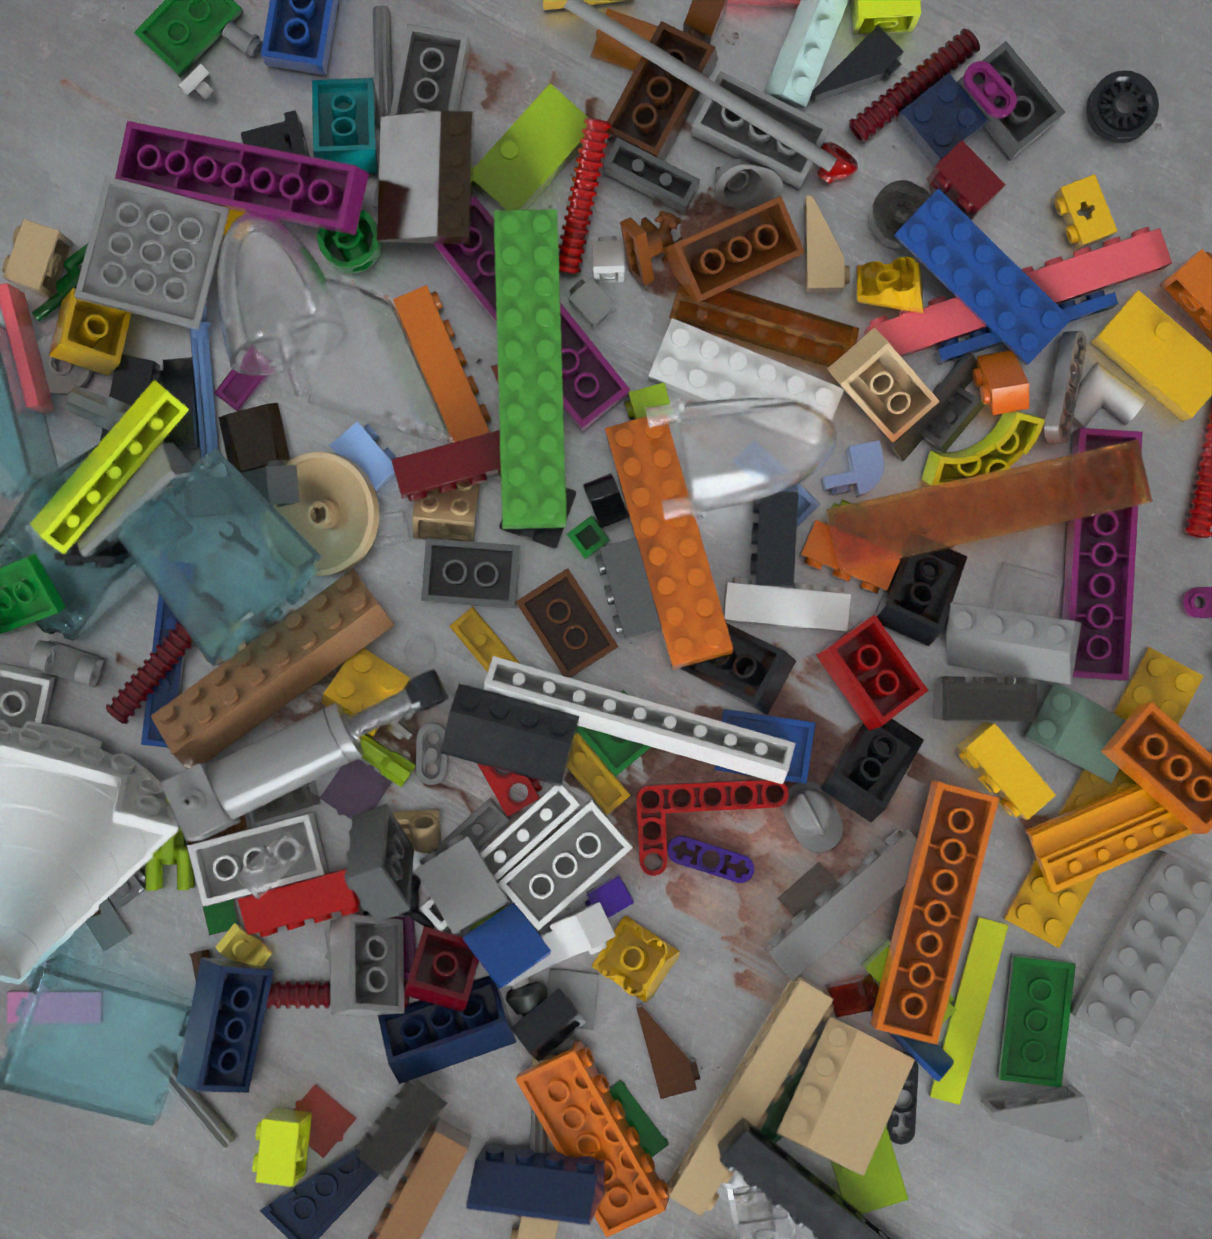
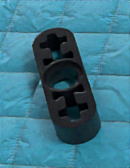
M902 1052L903 1054L913 1058L909 1053ZM916 1060L906 1079L907 1082L912 1081V1084L904 1083L902 1090H907L910 1093V1102L902 1107L895 1104L893 1111L902 1114L910 1112V1116L903 1115V1124L909 1129L902 1133V1137H898L897 1133L892 1130L893 1127H898L899 1116L897 1114L892 1115L891 1113L886 1124L891 1141L899 1145L909 1143L915 1135L919 1071Z

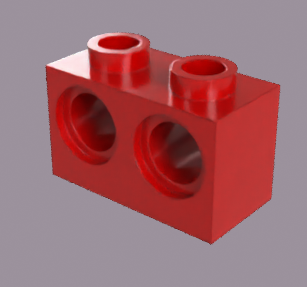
M478 764L507 817L540 799L538 792L542 790V787L538 780L510 772L502 774L496 768ZM516 783L525 785L528 789L527 798L521 801L515 800L510 793L511 787Z

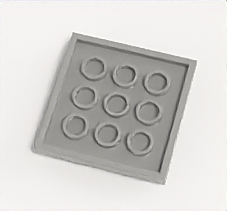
M105 176L74 297L90 303L199 330L229 215V208Z

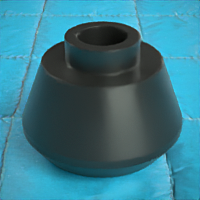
M533 982L515 990L511 989L507 992L505 1000L516 1015L522 1014L525 1017L546 999V986L541 982Z

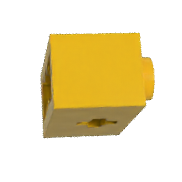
M1095 174L1060 187L1055 193V209L1059 216L1063 215L1067 227H1065L1067 239L1070 244H1075L1077 250L1108 239L1118 232ZM1079 210L1082 212L1087 211L1089 215L1087 217L1084 215L1079 216L1077 212Z

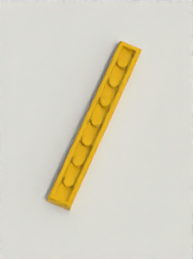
M473 606L449 625L487 672L489 671L493 656L521 664ZM577 733L567 768L606 815H608L631 795L583 737Z

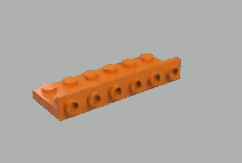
M578 1040L573 1043L571 1049L517 1074L515 1080L557 1152L570 1157L590 1156L595 1160L605 1161L604 1196L594 1217L607 1238L666 1211L669 1201L668 1186L663 1179L660 1180L657 1176L655 1164L650 1154L644 1153L641 1148L640 1138L636 1129L633 1126L630 1127L624 1118L625 1112L621 1103L612 1097L607 1078L604 1074H599L596 1069L591 1050L588 1047L584 1048L582 1042Z

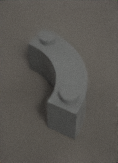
M286 460L268 461L266 467L234 474L209 476V472H196L182 484L185 518L221 516L234 513L235 508L240 507L241 513L271 508L274 506L273 504H277V507H284L300 502L296 465H286Z

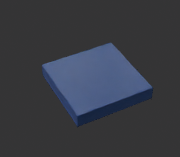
M514 902L463 936L464 942L499 989L551 954L550 948Z

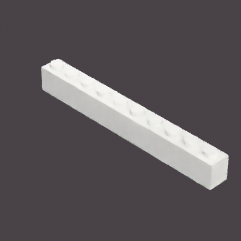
M493 656L484 683L485 691L580 716L579 726L779 784H783L795 747L794 742Z

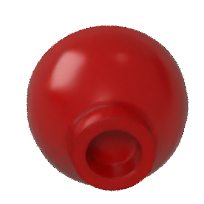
M833 142L823 143L821 149L836 157L837 160L830 172L820 167L817 174L821 179L832 184L834 180L845 179L857 171L858 163L850 153Z

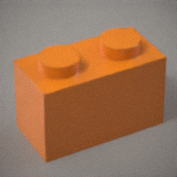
M1011 350L977 356V369L972 371L975 387H980L982 403L988 404L992 415L1030 409L1029 382L1016 355Z

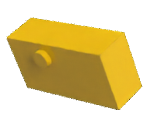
M1139 290L1129 296L1090 341L1182 422L1191 419L1212 395V353Z

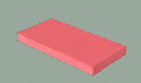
M9 283L0 284V306L26 407L44 415L55 412L25 293Z

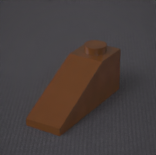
M642 1002L637 1003L636 1009L660 1098L664 1099L697 1090L695 1081L701 1078L696 1061L690 1062L685 1050Z

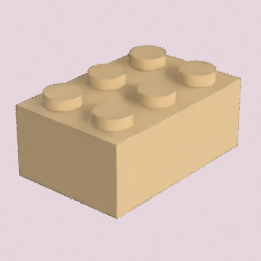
M875 327L827 369L892 443L940 402Z

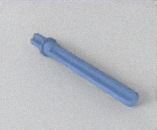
M205 305L200 329H189L200 457L203 464H215L219 462V449L208 327H211V323L207 321Z

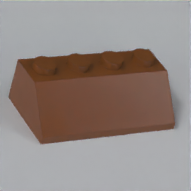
M782 196L761 203L663 248L674 277L696 303L805 253Z

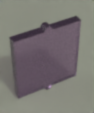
M356 759L340 767L320 799L338 810V815L344 814L352 820L353 815L375 808L392 781L374 770L375 767L373 765H367L360 759Z

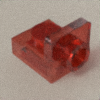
M866 974L857 980L833 984L827 988L833 998L832 1005L834 1006L836 1018L871 1011L874 1008L879 987L875 981L873 982L871 974Z

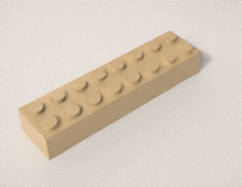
M799 975L794 981L790 980L668 1180L667 1186L670 1198L699 1216H702L706 1209L708 1211L712 1210L718 1200L719 1194L716 1192L721 1183L727 1184L734 1172L726 1169L720 1162L717 1144L742 1117L758 1130L764 1125L768 1117V1113L765 1111L771 1101L776 1103L785 1089V1086L782 1085L788 1074L793 1076L801 1063V1059L798 1058L804 1047L807 1049L811 1047L818 1034L814 1030L821 1020L825 1022L833 1011L834 1006L831 1004L833 998L827 990L802 975Z

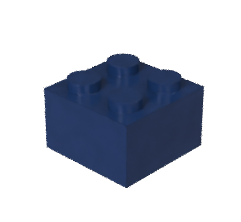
M948 73L903 109L896 121L935 167L961 140L966 143L980 132L988 122V119L951 74Z

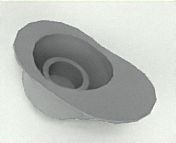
M733 159L722 167H716L715 169L717 178L714 193L715 198L722 205L748 210L782 195V179L777 172L769 168L753 165L744 159Z
M807 781V784L796 783L788 789V800L782 805L784 816L796 839L804 848L811 852L820 853L831 850L838 844L843 833V823L829 794L821 790V786L815 782Z

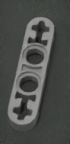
M1066 331L1061 337L1044 428L1046 440L1050 444L1067 443L1070 437L1086 353V338L1082 331Z

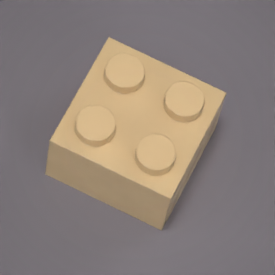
M23 219L21 226H17L13 234L14 247L12 253L7 255L3 262V278L19 289L49 299L57 292L55 282L62 278L65 269L63 262L69 257L73 242L58 230Z

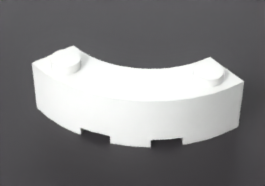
M600 902L574 911L571 915L559 920H553L545 924L539 931L535 929L550 948L551 954L504 987L511 986L515 990L529 983V976L558 962L589 951L590 955L605 949L607 947L605 942L615 937V933Z

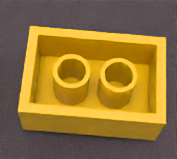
M982 723L957 745L961 751L958 754L959 758L969 769H977L982 775L978 778L980 783L990 793L993 792L1000 796L1001 800L998 803L1009 816L1013 815L1015 818L1021 817L1028 820L1056 796L995 723Z

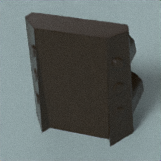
M278 402L256 406L219 417L230 474L266 467L268 461L286 460L287 462L290 460L291 450L289 443L286 441L283 418Z

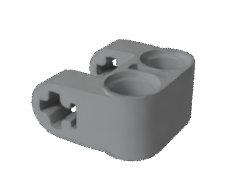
M39 640L31 654L30 667L95 688L105 658L57 641Z

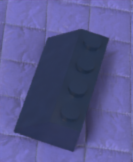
M201 958L176 1082L196 1092L249 1093L273 969L227 959Z
M490 975L473 981L464 1012L419 1000L409 1004L407 1009H404V1013L378 1015L388 1065L399 1084L517 1043L515 1034L511 1029L512 1023L503 996Z
M501 1145L484 1146L475 1160L466 1209L590 1225L604 1196L605 1161L595 1160L590 1156L570 1157L559 1152L549 1154L538 1153L528 1148L514 1150L506 1149Z

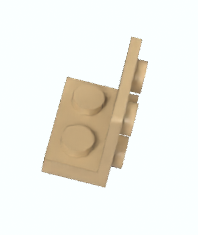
M469 481L456 484L458 489L440 494L438 489L426 492L427 498L414 502L412 514L413 538L474 542L480 484L469 485Z

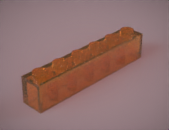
M681 284L678 286L669 319L673 318L695 327L826 367L834 364L857 343L860 329L730 288L696 303Z

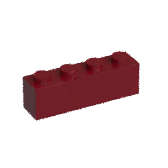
M500 430L391 459L401 498H408L409 502L427 498L426 492L438 489L439 493L442 494L458 489L456 484L469 481V485L480 484L488 481V475L499 473V477H501Z

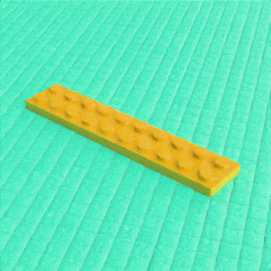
M1146 647L1112 713L1127 720L1139 704L1153 702L1176 724H1179L1204 676L1155 649ZM1081 769L1057 816L1133 785L1136 782L1121 769H1119L1112 784ZM1035 856L1003 919L1060 948L1099 874L1058 892L1051 893L1048 891Z

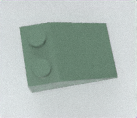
M1055 682L1032 723L1026 738L1028 741L1112 784L1120 768L1106 757L1101 750L1126 720L1075 691Z

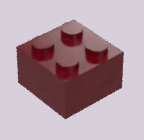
M963 140L935 165L926 179L930 183L928 186L933 193L939 188L971 221L996 198L1006 185Z
M424 926L404 996L464 1012L479 960L464 942L463 937Z

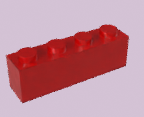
M347 868L252 893L237 899L247 935L259 932L260 937H265L278 933L277 927L286 925L287 930H292L305 926L304 920L313 918L314 923H319L333 918L331 913L340 911L341 915L345 916L360 911L359 897L354 890L348 888L345 881Z

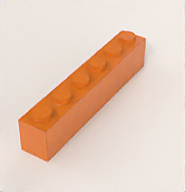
M425 285L393 299L453 442L490 433L486 422L491 421L485 404L478 405L474 394L479 393L473 376L466 377L462 366L466 365L467 362L461 348L454 349L450 338L454 337L455 334L449 320L442 321L438 310L443 308L437 292L430 293L428 286Z

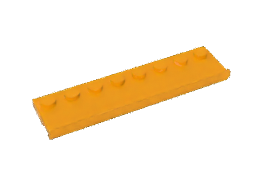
M1137 783L1025 830L1030 839L1048 891L1051 893L1058 892L1193 834L1191 830Z

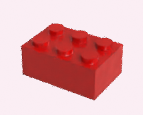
M875 614L861 621L816 654L869 731L883 726L929 691Z

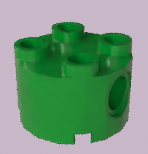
M364 210L360 212L356 235L319 228V232H317L320 251L330 265L341 273L355 274L366 271L375 264L382 254V242H377V224L369 213Z

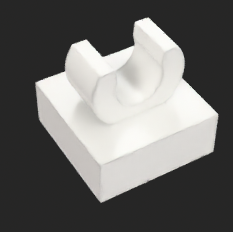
M198 64L177 85L186 95L194 89L205 100L214 92L203 80L209 72L202 64Z

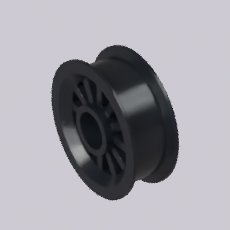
M1123 70L1107 75L1092 90L1087 100L1086 116L1090 127L1100 138L1108 142L1122 144L1136 140L1145 133L1157 117L1159 99L1156 89L1146 77L1137 72ZM1122 101L1126 103L1129 112L1121 113L1116 107V102ZM1110 118L1113 120L1111 124L1107 121Z

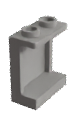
M462 835L449 841L446 844L448 849L439 855L434 851L420 860L421 866L415 869L453 934H460L511 902L476 848L474 839L469 836L464 838Z

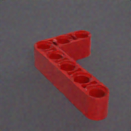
M765 779L644 785L639 789L636 797L639 862L641 869L647 875L657 876L663 873L667 867L665 813L777 808L784 805L788 800L789 791L785 783L779 784ZM776 784L781 787L782 796L777 801H769L766 798V790L770 785ZM740 786H747L751 790V798L745 803L737 802L734 796L736 789ZM714 787L720 791V800L716 804H708L704 801V792L708 788ZM685 789L689 792L690 800L686 805L678 806L674 804L672 797L676 790ZM649 790L655 791L659 795V802L651 808L644 806L641 801L643 793ZM652 821L660 825L661 830L657 837L648 838L644 835L643 827L646 823ZM649 853H657L662 857V863L658 868L650 869L645 865L644 860Z

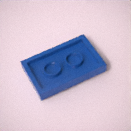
M723 709L721 722L794 742L793 755L784 781L807 784L815 722ZM717 765L714 767V770L748 775Z

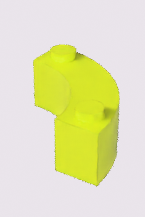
M1024 411L1004 413L992 431L976 444L952 452L930 450L921 480L930 486L946 489L969 488L972 485L985 481L990 482L1011 470L1010 467L1023 454L1026 455L1042 431L1045 419Z

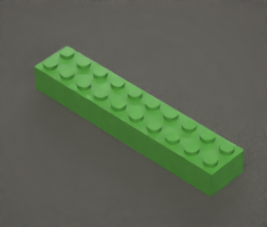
M557 209L494 210L502 529L564 528L566 526Z

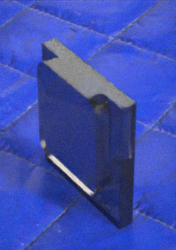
M817 862L777 899L795 917L803 910L809 913L817 906L814 901L826 890L832 893L840 885L820 862Z

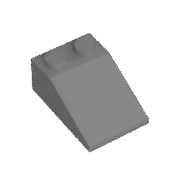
M1073 1085L981 1101L982 1107L992 1119L1054 1138L1064 1139L1065 1142L1083 1140V1135L1092 1134L1085 1096Z

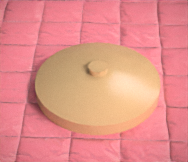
M310 452L299 455L287 462L286 465H296L300 502L284 507H277V504H273V507L263 510L264 526L268 540L278 557L289 567L300 573L312 576H330L345 572L363 559L375 540L379 525V503L376 491L371 480L361 467L345 456L330 452Z

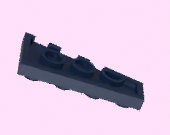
M367 1140L261 1208L260 1212L288 1239H319L390 1164L391 1160L370 1140Z

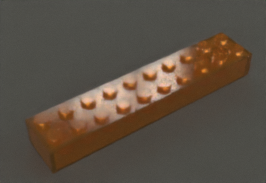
M1134 440L826 509L825 515L838 573L1138 507L1153 501L1139 440Z

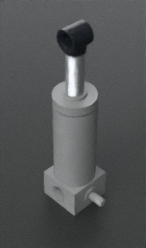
M433 669L414 677L407 682L408 685L405 686V690H401L389 698L387 697V699L385 698L373 706L371 705V707L369 706L355 713V715L350 716L348 713H345L341 705L336 702L211 765L199 763L161 782L163 791L186 840L203 841L241 822L240 816L350 763V761L352 762L362 757L364 754L360 743L361 736L413 710L423 712L445 702L449 697L436 670Z

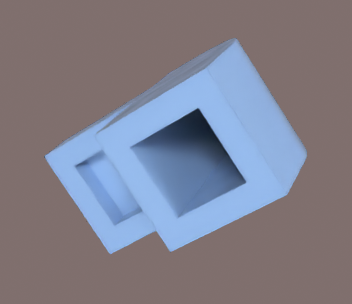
M880 440L849 446L846 451L850 472L823 477L821 479L823 491L831 490L832 495L850 492V486L854 485L855 495L859 497L873 489L880 481L884 471V458Z

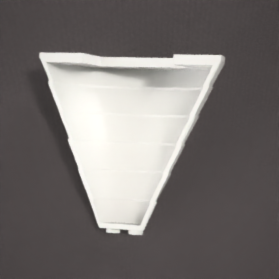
M0 720V981L18 985L26 980L47 957L68 940L78 927L99 910V905L151 859L153 852L176 834L178 830V821L171 806L165 800L166 795L159 780L137 761L123 752L112 755L102 750V741L82 733L26 721L23 728L10 727L5 720Z

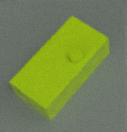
M550 83L473 168V187L499 210H527L579 153L578 148H582L580 138H584L582 129L586 128L584 119H588V116Z
M886 1126L864 1176L830 1160L841 1197L861 1213H868L909 1200Z

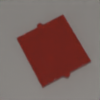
M316 1083L302 1100H297L295 1103L296 1107L294 1110L312 1112L309 1147L323 1158L338 1141L341 1142L343 1140V1134L357 1119Z

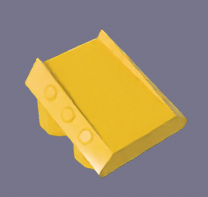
M907 256L897 258L891 264L873 261L867 262L864 265H857V302L924 313L923 281L919 262H915L914 258Z
M625 915L614 930L615 937L607 941V947L601 950L592 967L604 977L623 987V990L629 995L636 996L647 1003L655 996V992L678 960L680 951Z

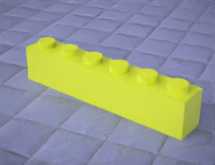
M154 380L32 520L30 525L42 539L62 554H65L189 409Z

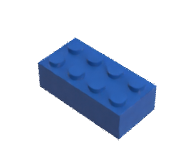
M270 0L261 50V57L266 66L327 75L339 0Z

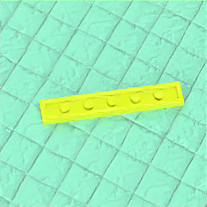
M979 916L976 918L953 1003L956 1011L949 1017L941 1047L953 1059L954 1063L940 1081H936L933 1078L929 1091V1096L958 1105L961 1103L1009 926L1005 923Z

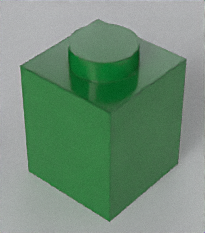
M592 515L567 533V536L584 559L589 558L600 547L605 546L611 541Z

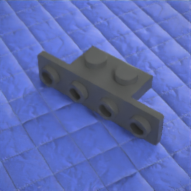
M970 352L966 353L954 364L953 369L946 378L934 388L933 394L940 402L898 439L890 443L891 449L899 459L905 461L922 439L946 452L985 406L979 398L964 390L973 380V369H977V360Z

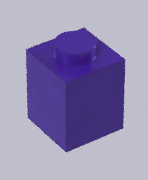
M618 873L587 891L588 900L584 902L586 907L600 902L606 917L609 918L633 904L634 899Z

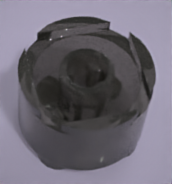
M898 180L886 185L876 196L869 211V226L875 238L887 248H906L893 235L931 196L925 188L908 180ZM898 210L902 214L907 213L908 216L905 220L895 215Z

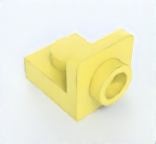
M236 923L232 925L216 945V949L220 954L233 961L261 967L272 954V951L259 936L255 934L247 935L246 929Z

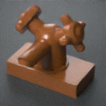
M659 212V215L655 218V222L661 223L659 228L647 217L641 219V225H638L631 217L620 222L629 271L644 286L655 281L651 259L663 253L664 247L677 242L673 241L671 230L677 229L678 224H681V218L676 217L672 213ZM664 254L661 260L666 263L668 261Z

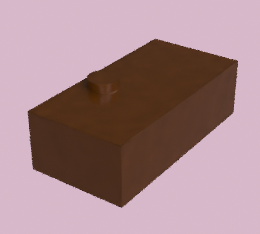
M663 21L660 22L650 40L652 44L707 78L718 61L715 46ZM642 56L608 119L611 128L607 129L609 134L607 140L615 143L618 137L664 161L700 92Z

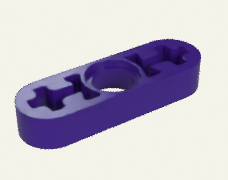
M684 835L675 836L668 843V855L677 864L737 883L747 882L754 874V864L744 854ZM681 841L686 842V848L695 851V845L702 846L697 853V863H691L690 861L693 859V856L683 854L682 858H677L676 851L672 850L673 846L680 845ZM708 850L716 851L720 857L718 865L713 868L705 867L702 863V855ZM725 854L731 856L728 862L738 864L740 860H744L745 867L749 868L748 872L741 873L740 877L735 876L736 871L729 867H726V873L719 872L724 866Z

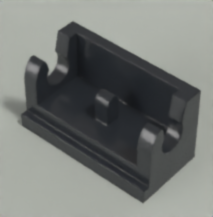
M557 989L512 1026L511 1029L528 1053L539 1062L586 1024L587 1021L562 990Z

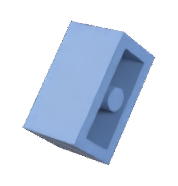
M357 421L329 446L336 454L345 456L359 465L371 480L375 491H378L395 476L391 459L397 457L388 447L385 450L379 447L375 441L380 437L369 424L362 427Z

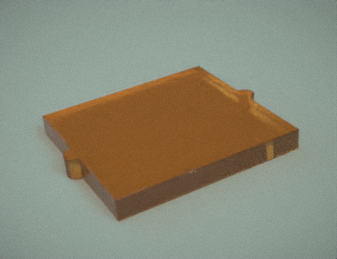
M607 8V16L650 42L658 26ZM597 29V39L591 57L634 72L642 55L600 29Z

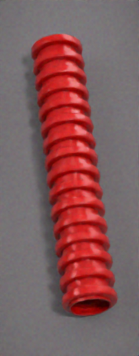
M589 117L584 119V123H586V128L582 129L584 138H580L582 148H578L580 158H576V162H578V167H574L576 177H572L574 186L570 187L572 196H568L570 206H566L568 215L564 216L566 225H562L564 234L560 235L562 244H558V248L561 249L559 253V271L573 274L581 272L579 263H583L581 254L585 253L583 244H587V239H585V235L589 234L587 225H591V220L588 219L589 216L593 215L591 206L595 205V201L592 200L593 196H597L595 187L599 186L597 177H601L599 167H603L601 158L605 157L603 148H607L605 138H609L607 129L611 128V124L608 121Z
M1209 415L1208 420L1211 422L1206 426L1209 432L1204 435L1207 441L1202 445L1205 451L1200 454L1203 460L1199 462L1198 466L1201 469L1196 473L1199 479L1195 481L1194 485L1197 488L1192 492L1195 498L1190 501V504L1193 505L1188 511L1191 517L1186 520L1189 526L1184 530L1187 535L1199 538L1212 537V532H1210L1212 528V415Z

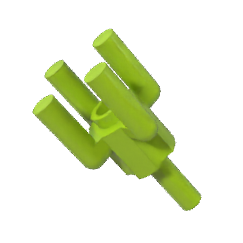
M178 826L177 833L153 852V857L145 863V891L163 889V865L176 864L177 890H190V888H194V871L187 848L188 845H185V836L180 826Z

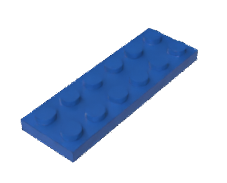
M939 188L893 235L1025 365H1028L1072 320Z

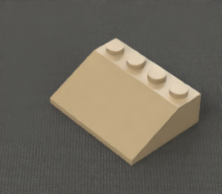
M830 1016L777 1134L864 1176L915 1059Z

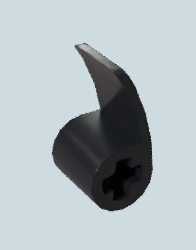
M612 473L583 484L601 528L630 517Z

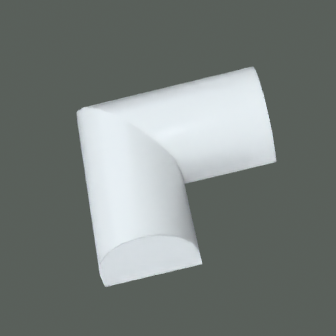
M1096 362L1079 385L1073 423L1079 428H1085L1099 409L1103 407L1126 425L1140 411L1146 399L1100 363Z

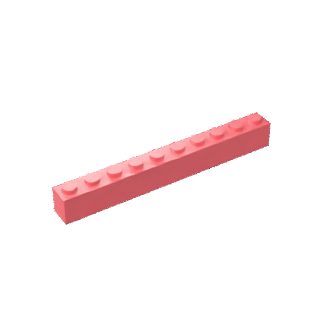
M1145 227L1132 232V238L1121 241L1120 237H1115L1103 242V247L1092 251L1091 246L1073 252V258L1063 261L1062 256L1044 262L1045 267L1035 271L1033 266L1021 270L1059 305L1165 269L1172 264L1161 229L1150 231L1149 227ZM941 296L928 301L929 306L923 308L924 313L901 310L899 311V317L888 320L887 315L870 321L871 326L866 328L864 334L866 335L875 327L901 357H905L938 346L949 339L961 338L977 330L988 329V327L957 297L946 300L945 296Z

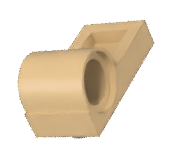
M439 809L392 812L411 841L415 851L429 853L439 847L441 841Z

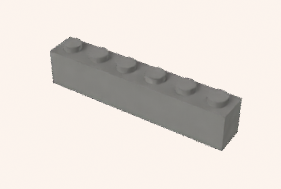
M898 829L885 840L887 845L879 852L875 849L867 854L861 861L864 864L856 872L850 870L838 880L840 885L835 890L823 892L814 901L817 904L808 913L806 910L801 911L791 920L793 926L784 933L782 930L778 931L767 941L769 946L765 950L790 980L794 981L906 884L917 838L911 831L905 829L901 832Z

